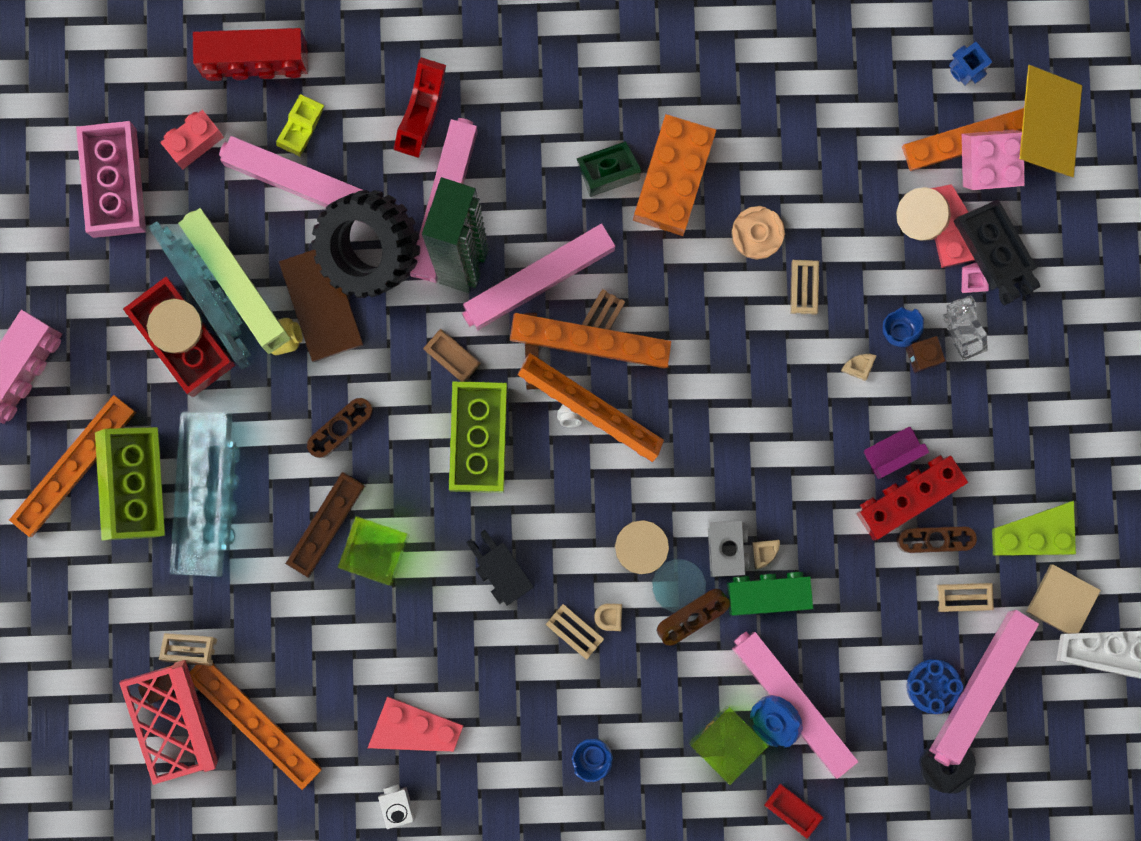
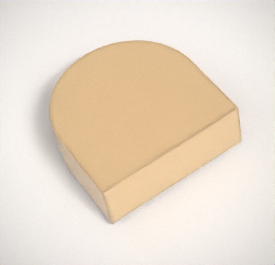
M603 604L599 606L594 615L597 626L606 631H621L622 604Z

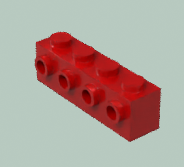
M942 455L935 457L928 462L930 467L923 472H920L919 468L905 476L907 482L899 487L894 483L882 491L884 493L883 497L878 500L872 497L860 504L862 510L856 514L873 541L880 539L968 483L951 455L945 458Z

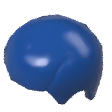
M900 307L895 312L888 314L883 321V335L894 346L908 347L911 344L917 343L923 335L924 318L917 309L910 311Z
M598 738L586 739L579 743L571 758L575 775L585 782H597L604 778L611 770L613 764L611 749L608 744Z

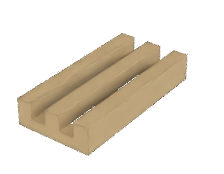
M792 260L790 314L817 315L819 261ZM798 266H802L801 307H797ZM808 266H813L812 308L807 307Z
M993 583L937 585L938 612L994 610ZM987 589V594L945 595V590ZM987 600V605L945 606V601Z
M564 604L545 624L586 660L604 640ZM565 612L592 635L596 641L591 643L560 615ZM556 620L559 621L587 645L589 649L585 652L553 623Z
M164 633L159 660L172 663L186 660L187 664L212 666L213 660H211V656L215 653L213 646L214 644L216 645L217 639L207 636ZM169 641L206 644V648L169 645ZM167 651L204 654V658L167 655Z

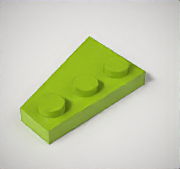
M1074 501L993 528V556L1075 555Z

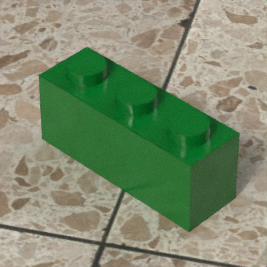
M803 572L787 573V578L776 579V574L760 575V581H750L749 576L733 577V583H727L728 599L730 601L729 614L731 616L813 609L811 577H803Z

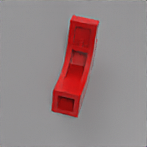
M423 57L420 58L409 105L397 129L394 145L395 151L417 158L420 157L440 104L445 84L443 80L446 65Z

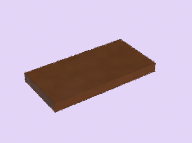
M316 250L279 261L312 362L364 346L347 295L342 293L341 287L335 289L330 285L331 280L328 277H323L320 272L322 270L320 264H316L314 260Z

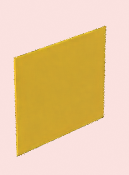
M1028 65L1020 160L1074 177L1082 85Z

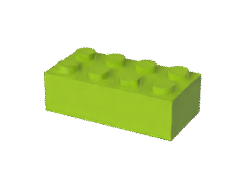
M452 381L450 492L504 493L507 383Z
M158 427L103 429L95 432L102 541L165 536Z

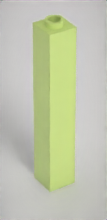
M199 208L186 214L178 224L261 347L270 354L291 340L202 209Z

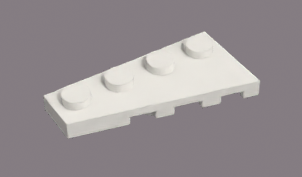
M1141 631L1061 634L1056 661L1141 679Z

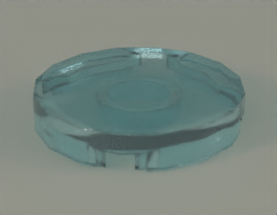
M674 559L664 563L657 569L652 579V592L655 600L662 608L671 612H677L705 594L706 581L702 571L695 564L687 560Z

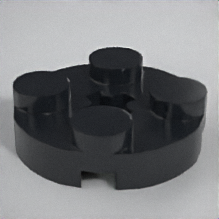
M933 742L929 744L919 760L921 775L924 781L932 789L942 793H959L966 789L973 781L976 760L972 751L968 749L959 765H952L953 771L949 773L947 770L942 771L941 767L943 764L934 759L936 754L929 751Z

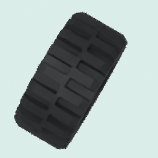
M361 190L331 202L326 206V210L319 214L317 218L319 224L313 227L312 234L316 236V239L311 241L312 250H316L314 260L316 264H320L322 268L321 274L324 278L328 277L331 280L330 285L335 289L341 287L342 293L349 296L353 294L357 298L379 296L405 281L410 276V271L415 269L417 260L414 257L420 254V246L416 245V241L420 239L419 231H414L413 225L416 223L413 217L409 218L405 212L408 209L403 204L397 205L395 203L396 198L391 195L383 197L384 194L381 191L374 190L369 192L368 190ZM355 220L369 225L377 233L381 241L382 259L378 267L364 263L352 249L350 230Z

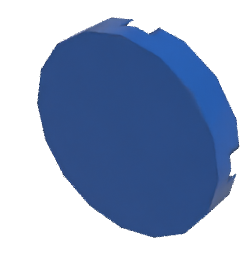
M770 695L761 698L752 707L750 719L753 718L754 723L752 727L755 733L767 744L774 747L779 745L790 747L800 738L803 730L802 719L796 708L787 700Z

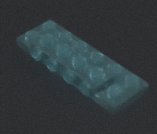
M158 221L150 225V231L235 363L242 370L250 366L251 363L247 359L251 356L249 350L240 338L235 340L236 336L243 333L239 327L243 322L235 310L229 312L224 303L228 299L221 288L214 289L210 282L214 277L206 265L200 267L195 258L199 254L190 242L186 245L182 238L177 240L169 227L165 226L162 228Z
M180 413L170 574L222 577L224 550H230V544H233L235 540V531L231 528L232 517L237 512V505L233 501V490H236L239 484L238 476L235 474V463H238L240 460V450L236 447L237 442L231 441L233 414Z

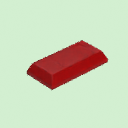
M781 783L764 804V806L806 839L810 837L824 818Z

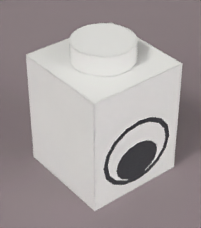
M399 784L384 788V794H380L378 799L386 828L390 829L414 822L415 816L407 787L400 789Z

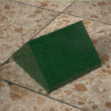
M626 141L576 158L590 197L640 180L641 169Z

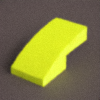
M300 94L288 115V122L278 137L276 145L301 157L319 121L324 105Z

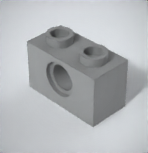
M742 521L707 523L710 576L745 575V570L749 569V554L744 553L743 543L748 542L747 526H742ZM726 541H731L736 546V552L731 557L724 555L722 552V545Z

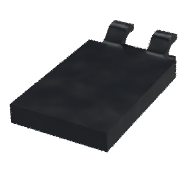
M999 199L959 216L954 220L957 229L991 290L999 289V299L1004 306L1021 297L1020 292L1023 296H1026L1041 287L1039 281L1032 273L1037 267ZM1018 282H1019V290L1014 286V284H1016V283H1018Z

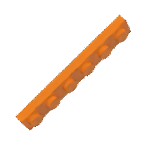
M1024 108L904 144L902 149L909 170L914 171L962 156V134L1003 130L1022 132Z
M519 313L513 315L510 341L660 368L668 367L671 341Z
M529 353L518 373L526 382L536 386L549 397L568 407L572 412L579 414L594 426L610 434L617 441L636 451L640 456L647 458L651 462L658 457L664 442L662 438Z
M113 395L11 516L9 521L28 537H33L96 462L95 432L103 429L124 428L136 412L117 396Z
M214 663L212 666H194L190 671L194 686L301 790L320 773L322 768Z

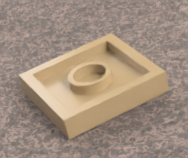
M1050 565L1026 612L1066 634H1076L1080 632L1101 590L1055 565Z

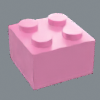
M1003 130L962 134L963 187L970 190L1024 186V161L1019 159L1022 132Z

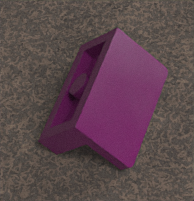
M907 427L864 450V455L877 479L930 453L925 443L920 445L911 427Z

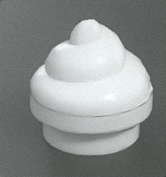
M562 404L557 411V418L561 426L573 428L581 425L583 417L572 412L565 405Z

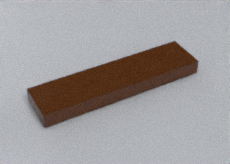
M342 472L285 564L309 578L366 486Z

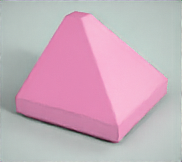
M977 263L962 267V293L989 291V284Z

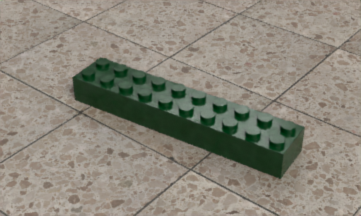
M441 177L422 231V237L439 284L470 294L471 288H476L480 279L479 264L480 262L485 263L489 252L481 205L479 204L480 199L477 198L476 188Z

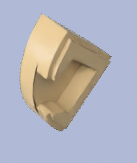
M862 354L855 356L845 363L841 372L866 381L876 355Z
M780 540L752 543L755 569L763 568L774 560L779 551Z

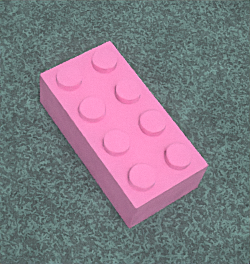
M130 121L76 127L86 233L93 238L145 233L146 224L136 127Z
M23 310L19 312L0 342V423L2 424L10 421L17 412L16 405L21 398H25L32 388L31 382L36 375L39 376L44 371L47 357L50 353H54L61 344L60 337L62 333Z

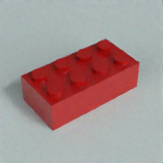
M301 28L193 32V64L201 76L209 81H220L222 77L246 80L249 78L248 76L273 79L275 75L299 78L301 74H308L307 41Z
M164 277L124 307L123 310L186 394L195 397L236 365L203 321L201 338L187 352L168 353L154 345L147 329L148 318L153 309L163 301L171 299L184 300L188 303L175 284L168 277Z

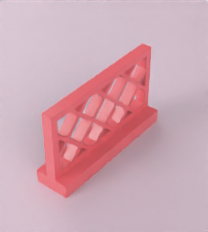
M186 660L175 662L172 666L119 682L153 785L201 770L207 772L216 768L218 759ZM169 674L172 682L169 692L154 686L157 677ZM150 679H153L152 682H151V684L148 683V682H146V681H147V680H150ZM138 683L148 688L143 699L140 700L131 695L128 686ZM173 689L175 691L176 696L171 694ZM150 690L165 697L159 709L144 702ZM168 699L178 703L181 711L177 718L162 711ZM134 703L139 705L137 710L135 709ZM141 707L156 714L150 726L139 721L137 714ZM181 715L183 716L184 722L179 720ZM159 716L173 722L168 734L153 728ZM176 724L188 731L189 736L185 743L170 736ZM142 728L145 729V730H147L145 736H144V733H143ZM150 732L165 739L159 751L147 745L146 739ZM190 740H191V743H192V746H193V747H191V746L188 745V743H189ZM167 741L182 748L176 760L161 753ZM184 750L196 756L198 764L188 767L178 761ZM158 758L173 765L169 773L157 775L154 765Z

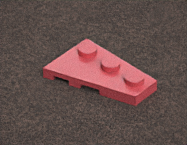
M950 184L930 188L937 190L945 197L950 205L951 212L948 227L935 238L941 268L975 261L954 223L956 218L968 213L954 187Z
M388 696L368 748L454 752L464 725Z

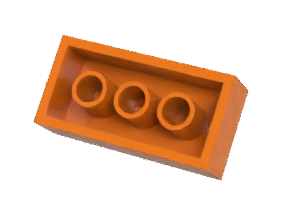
M665 114L633 221L681 236L684 235L716 129Z

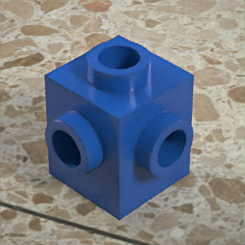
M974 42L968 48L964 45L952 54L954 59L949 67L951 68L952 76L966 86L971 81L976 84L987 75L986 69L991 65L992 61L988 53L977 42Z

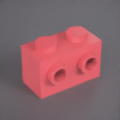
M202 109L200 112L190 114L185 119V123L178 129L173 128L164 135V140L160 143L183 170L222 140L224 136Z

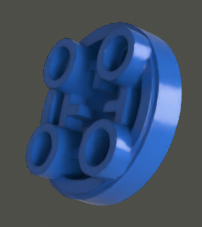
M930 659L920 662L911 670L907 678L906 688L910 701L919 710L930 714H941L955 706L963 691V683L956 669L949 663Z

